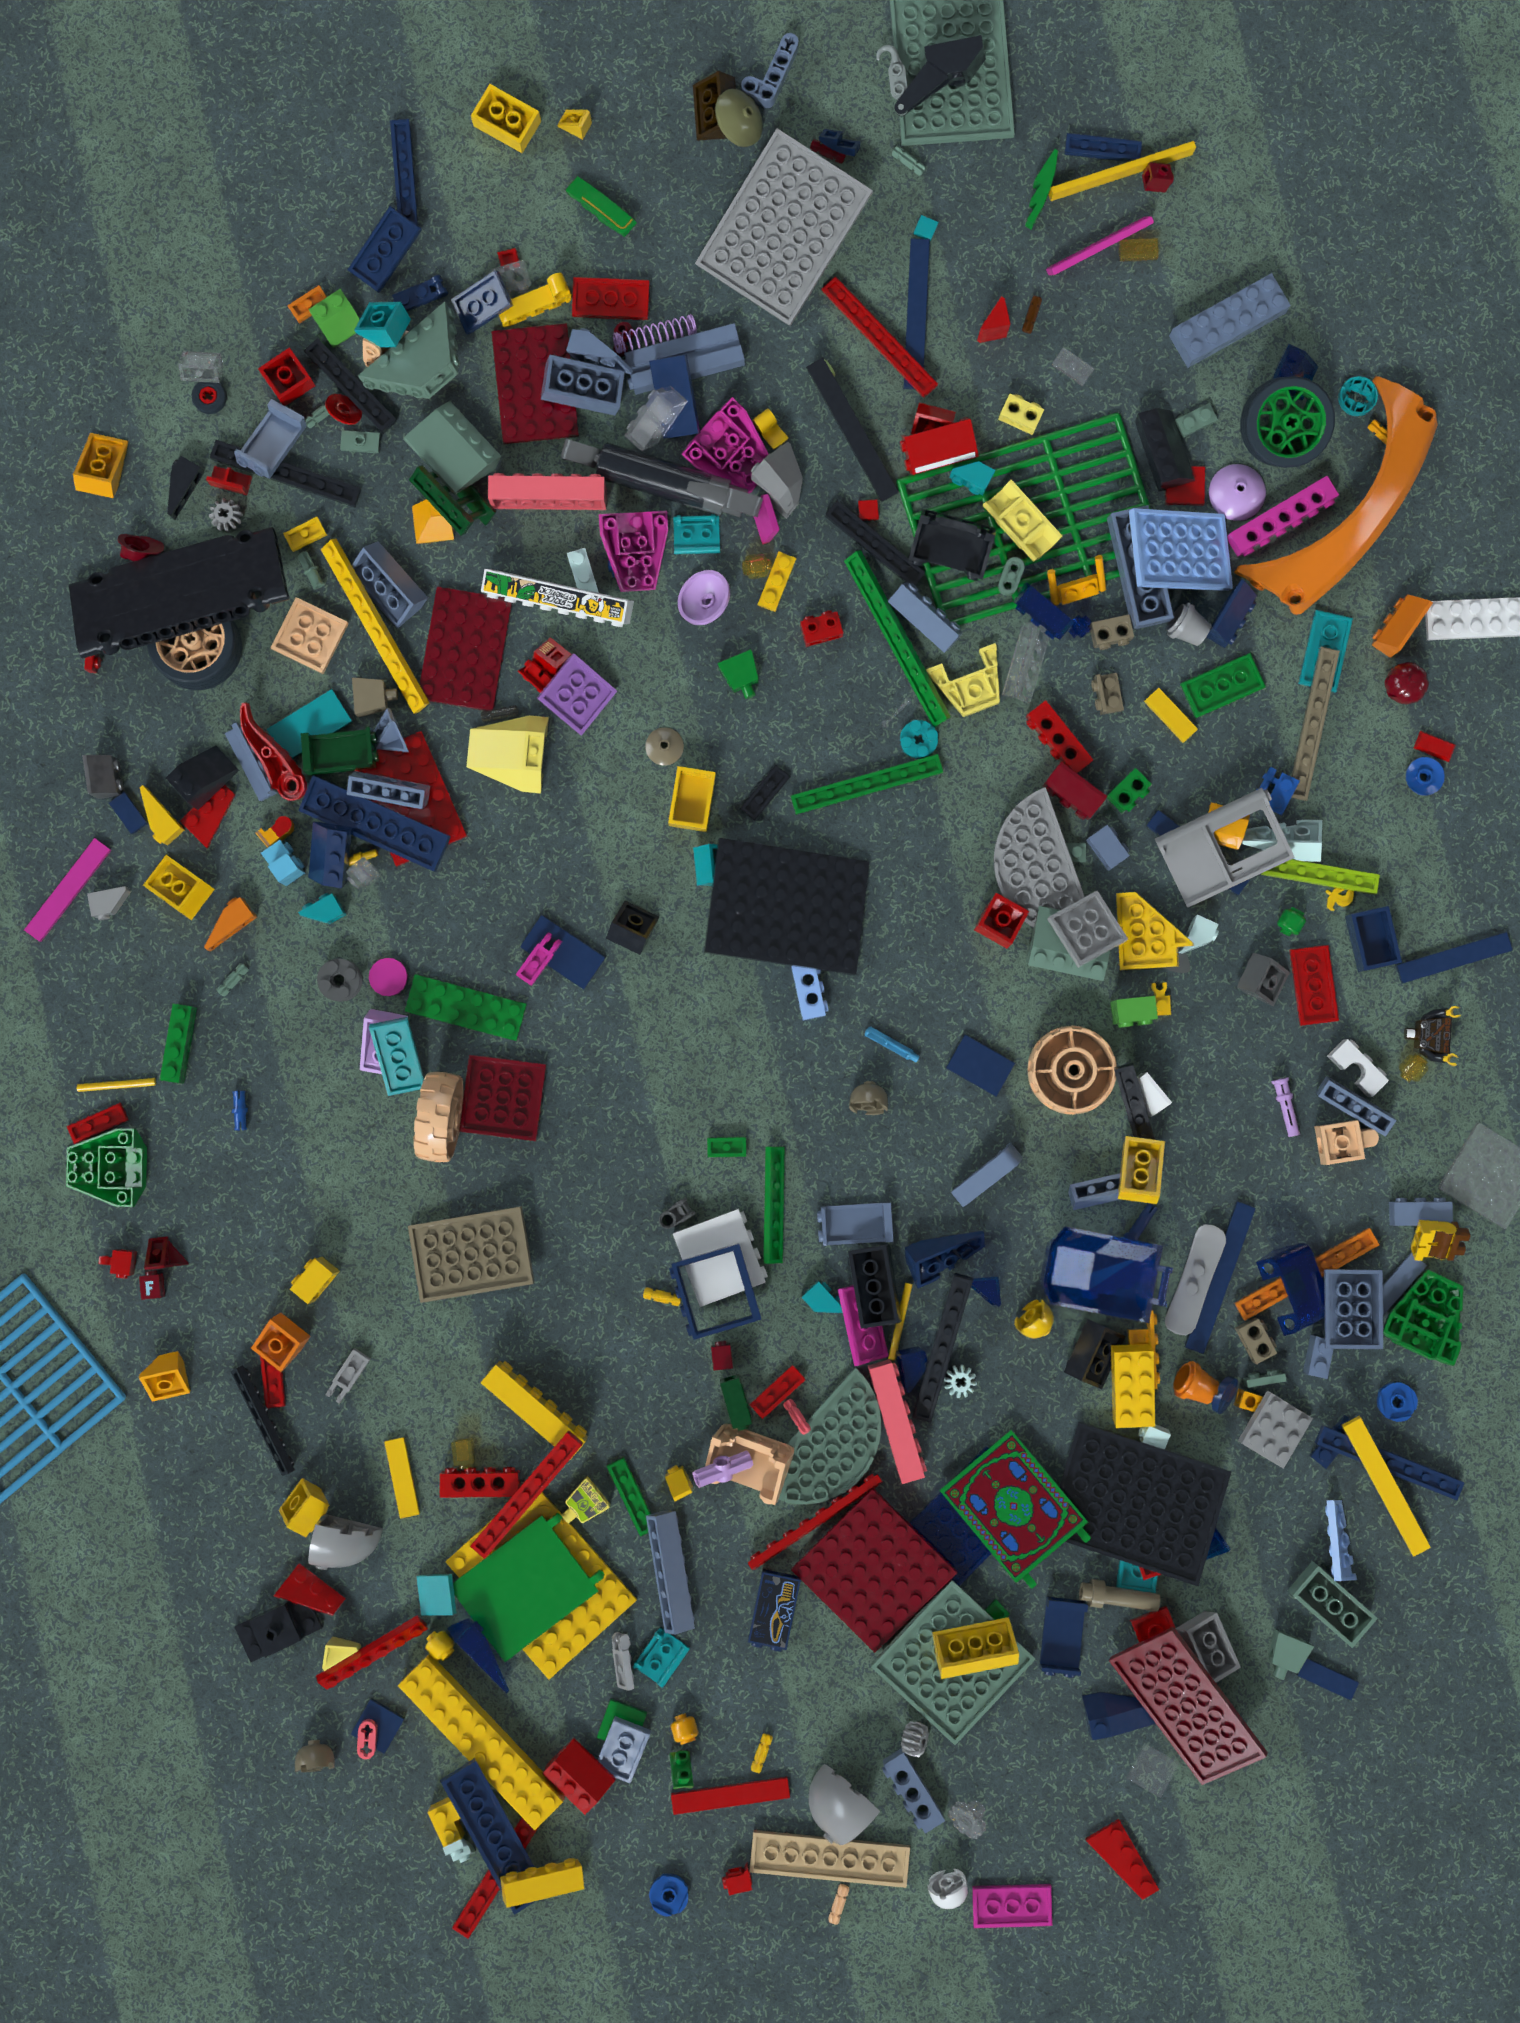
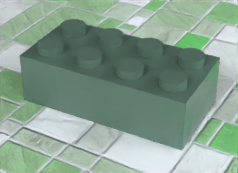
M1313 1561L1287 1590L1351 1648L1356 1645L1378 1619Z

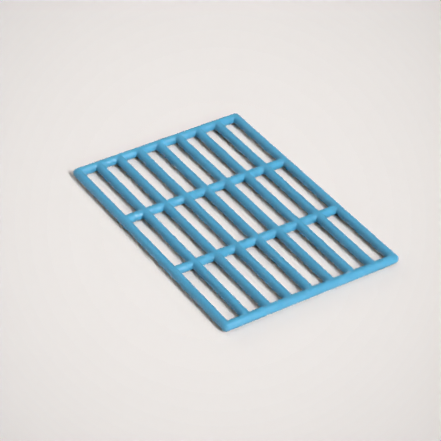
M21 1274L0 1292L1 1302L22 1283L30 1291V1293L0 1317V1327L35 1298L42 1308L0 1342V1352L47 1313L55 1322L0 1367V1380L6 1386L0 1392V1402L11 1393L19 1402L0 1418V1428L22 1409H25L31 1416L30 1419L0 1443V1453L35 1424L40 1427L43 1433L0 1468V1478L48 1438L55 1448L2 1493L0 1491V1504L126 1399L124 1392L26 1274ZM60 1328L67 1337L15 1381H12L6 1372ZM73 1343L79 1352L25 1397L18 1387ZM85 1358L92 1367L37 1412L31 1405V1402ZM97 1373L104 1382L52 1426H49L43 1417ZM110 1388L116 1397L62 1442L55 1432Z

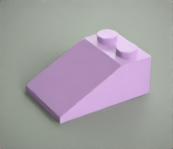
M374 1009L369 1010L364 1017L360 1070L382 1074L369 1030V1024L408 1016Z

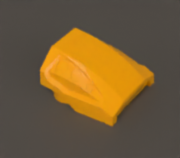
M1211 802L1209 812L1214 811L1222 807L1223 805ZM1250 814L1214 831V837L1218 845L1238 850L1243 841Z

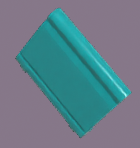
M711 514V516L677 515V517H673L674 554L720 553L719 516Z
M660 1627L640 1657L635 1661L633 1668H637L663 1688L690 1650V1647L673 1635L665 1633L664 1629Z

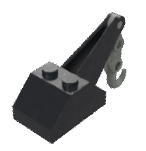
M982 35L924 46L927 62L909 86L907 85L906 70L899 58L897 49L891 45L882 46L877 51L876 60H880V55L885 51L891 53L892 59L888 74L892 97L897 100L894 106L897 115L905 116L947 84L961 87L965 83L970 82L986 60Z

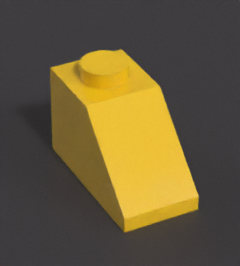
M675 1465L667 1470L668 1473L665 1474V1479L674 1501L693 1492V1485L683 1466L678 1467V1465Z

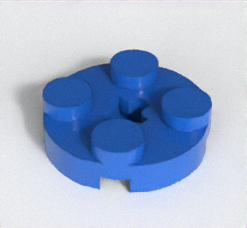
M1390 1382L1378 1392L1377 1407L1382 1415L1396 1422L1408 1420L1417 1408L1418 1400L1416 1393L1406 1384ZM1395 1397L1402 1400L1398 1407L1392 1403Z
M662 1874L656 1878L649 1892L653 1909L663 1916H672V1914L682 1912L689 1898L688 1886L685 1881L675 1874ZM672 1891L674 1897L666 1899L664 1892Z

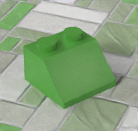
M341 289L308 309L333 348L356 334L354 329L360 319Z

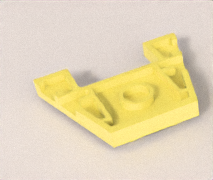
M996 643L979 649L985 665L984 669L953 681H949L942 663L926 669L930 679L963 717L997 705L1000 702Z

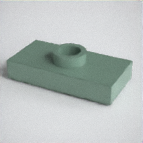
M342 430L340 450L379 453L381 435L374 432Z

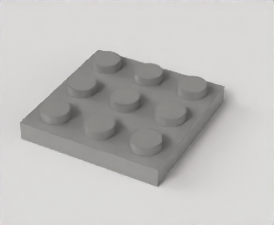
M1098 891L1058 911L1047 919L1078 968L1128 940Z
M1267 1391L1238 1442L1284 1469L1313 1418Z

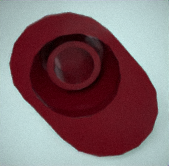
M120 534L117 539L121 544L120 557L131 561L147 558L149 554L161 553L165 547L162 542L151 537Z

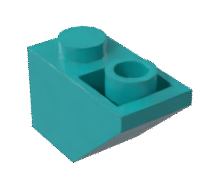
M978 461L952 469L949 478L956 485H964L969 488L968 490L971 493L983 496L996 470Z
M333 893L321 895L319 901L314 904L312 902L302 906V910L298 912L302 917L331 924L346 916L344 909Z
M817 1281L801 1296L814 1312L843 1313L840 1298L838 1296L834 1298L829 1293L832 1289L825 1282L820 1283Z

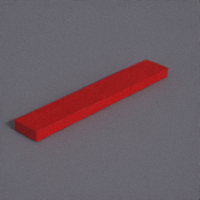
M788 1777L671 1793L673 1815L790 1798Z

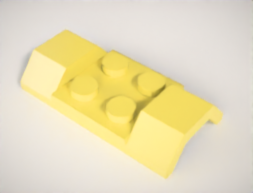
M1012 480L991 500L982 505L995 519L996 523L1033 562L1040 559L1062 538L1059 531Z

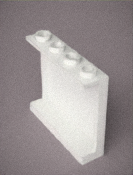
M739 1208L673 1233L682 1260L739 1243L752 1287L765 1283V1278L768 1277L765 1267H760L758 1259H761L757 1248L753 1249L751 1241H754L751 1230H746L744 1223L747 1222L744 1211L740 1212ZM733 1251L685 1265L700 1307L744 1291Z

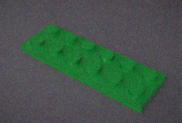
M415 974L405 1012L517 1041L527 1004Z

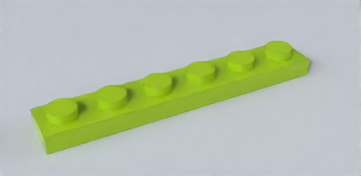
M1293 859L1261 873V875L1374 895L1377 894L1380 878L1378 874Z

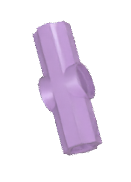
M747 1450L731 1457L718 1456L713 1460V1464L692 1472L693 1478L698 1488L715 1481L728 1482L733 1478V1474L751 1468L753 1460Z

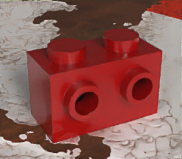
M830 610L821 613V616L815 618L813 615L803 618V621H800V628L806 647L843 637L838 612Z

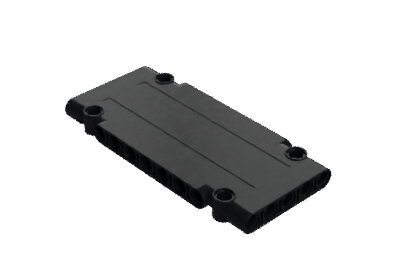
M273 526L255 532L243 530L236 537L225 535L143 558L138 561L115 566L107 574L95 572L86 580L69 584L76 646L82 659L100 654V651H103L106 655H113L120 648L131 650L244 618L249 615L250 608H253L256 612H264L269 608L270 603L273 605L289 600L278 538Z

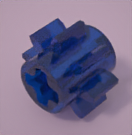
M1078 615L1068 624L1071 627L1068 632L1073 638L1077 635L1083 638L1091 631L1089 625L1092 621L1086 615L1083 618Z

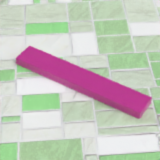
M1145 216L1047 267L1048 275H1056L1153 224L1152 216Z
M94 838L24 931L39 942H42L111 852V849Z

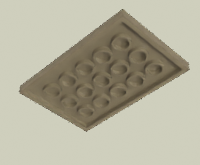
M522 1206L408 1226L420 1303L535 1283Z

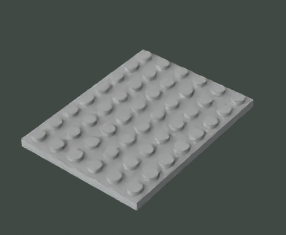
M777 128L695 264L788 326H791L870 199L873 190Z

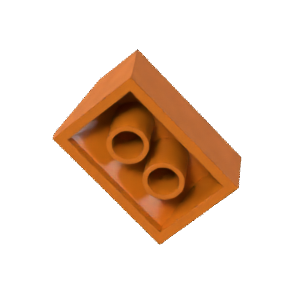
M1409 594L1403 599L1400 597L1393 606L1395 608L1393 614L1389 613L1384 619L1383 623L1385 626L1383 629H1378L1373 635L1374 642L1372 646L1391 658L1403 648L1433 602Z

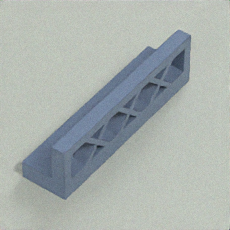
M237 722L232 724L233 729L226 732L225 735L259 801L262 802L277 794L278 791L271 789L264 767L246 741L241 724Z

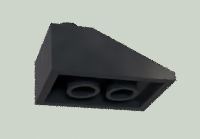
M215 745L179 764L166 779L189 804L199 810L240 770Z

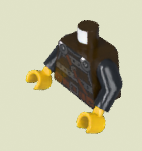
M1453 1006L1449 1010L1448 1008L1434 1009L1422 1015L1419 1021H1415V1028H1405L1404 1038L1414 1040V1048L1419 1049V1053L1429 1061L1447 1062L1451 1066H1456V1063L1450 1062L1452 1057H1459L1456 1054L1450 1053L1452 1018L1448 1017H1460L1461 1015L1453 1014V1010L1460 1007Z

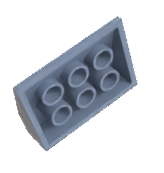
M1324 1269L1325 1348L1383 1349L1382 1270Z

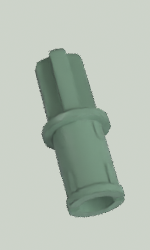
M307 551L300 553L298 559L304 569V575H307L312 588L316 590L324 586V582L317 571L318 567L314 565Z

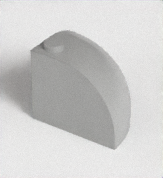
M326 1514L315 1524L308 1562L310 1565H315L316 1568L322 1570L355 1565L366 1559L375 1550L380 1541L383 1528Z
M824 1764L811 1782L809 1807L813 1819L825 1832L823 1837L831 1844L835 1842L838 1845H844L857 1837L876 1818L880 1811L857 1790L854 1791L851 1788L852 1785L841 1775H835V1771Z

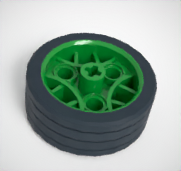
M1298 376L1278 377L1266 381L1256 388L1248 397L1240 418V432L1248 451L1264 464L1282 468L1298 467L1317 458L1327 447L1335 427V412L1327 392L1312 380ZM1289 390L1296 391L1295 395L1292 398L1290 396ZM1301 395L1307 399L1303 409H1300L1295 404ZM1279 399L1284 403L1281 410L1276 407V402ZM1265 404L1268 408V411H1262ZM1311 406L1313 408L1314 413L1308 412ZM1269 414L1268 427L1259 426L1260 415ZM1306 418L1310 421V426L1307 429L1302 424ZM1260 430L1266 431L1263 436H1261ZM1275 433L1280 437L1277 444L1272 442V436ZM1305 435H1311L1308 441ZM1299 437L1302 447L1295 451L1290 441ZM1284 447H1286L1289 454H1281Z

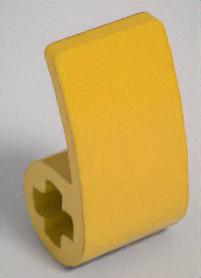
M768 408L752 419L754 426L772 449H776L788 440V436L777 425L775 416Z

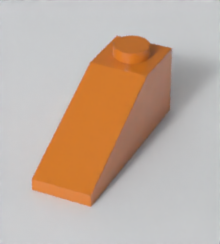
M235 897L227 903L228 906L222 911L204 946L206 950L212 951L257 918L243 898Z

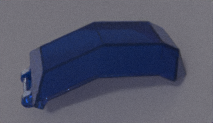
M1065 1226L1047 1242L1040 1284L1050 1305L1149 1323L1152 1304L1165 1307L1167 1305L1166 1294L1170 1273L1172 1274L1173 1268L1160 1265L1162 1245ZM1161 1271V1283L1158 1299L1153 1298L1157 1273Z

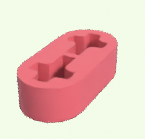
M372 1719L364 1720L358 1729L357 1754L362 1759H370L376 1752L378 1728L376 1722ZM366 1725L373 1729L370 1731L369 1737H366V1730H363ZM366 1741L368 1742V1748L372 1749L368 1754L362 1749L366 1745Z

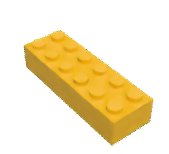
M499 1361L481 1381L483 1386L554 1447L568 1430L580 1439L583 1444L588 1438L586 1435L587 1431L580 1425L576 1427L571 1422L573 1419L567 1413L563 1412L561 1414L556 1409L558 1406L552 1400L546 1401L542 1397L543 1393L535 1386L531 1388L527 1384L528 1380L523 1375L519 1374L517 1376L512 1371L513 1367L506 1361L503 1363Z

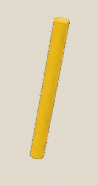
M147 1078L77 1084V1091L156 1086V1079Z
M905 1283L900 1303L902 1322L895 1325L888 1357L890 1360H896L913 1284Z

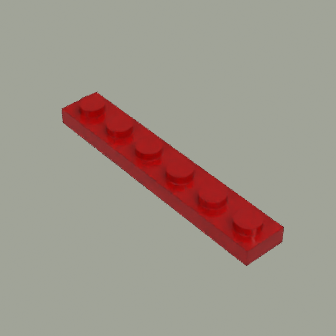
M418 1615L326 1671L316 1675L317 1683L326 1690L336 1686L340 1681L353 1676L357 1671L368 1667L372 1662L386 1656L397 1647L403 1646L412 1638L420 1636L422 1632L428 1629L426 1622Z

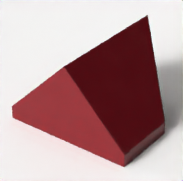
M168 1236L149 1238L144 1265L145 1270L189 1264L171 1244Z

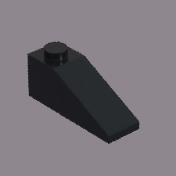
M183 456L174 461L170 475L167 514L173 520H176L205 473L200 466Z

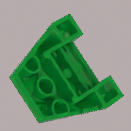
M1426 1270L1389 1313L1383 1327V1335L1390 1338L1391 1342L1427 1359L1437 1360L1454 1366L1461 1350L1459 1332L1462 1329L1460 1311H1463V1286L1430 1270Z

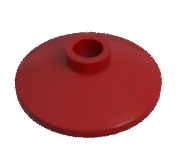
M332 394L327 397L325 406L328 413L334 419L348 425L357 424L361 420L362 412L347 396Z

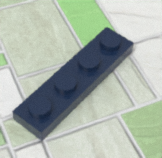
M1067 133L1064 155L1130 162L1141 157L1142 141Z

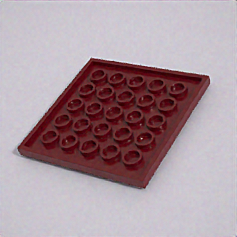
M874 1488L791 1568V1571L797 1577H800L874 1653L957 1574V1570Z

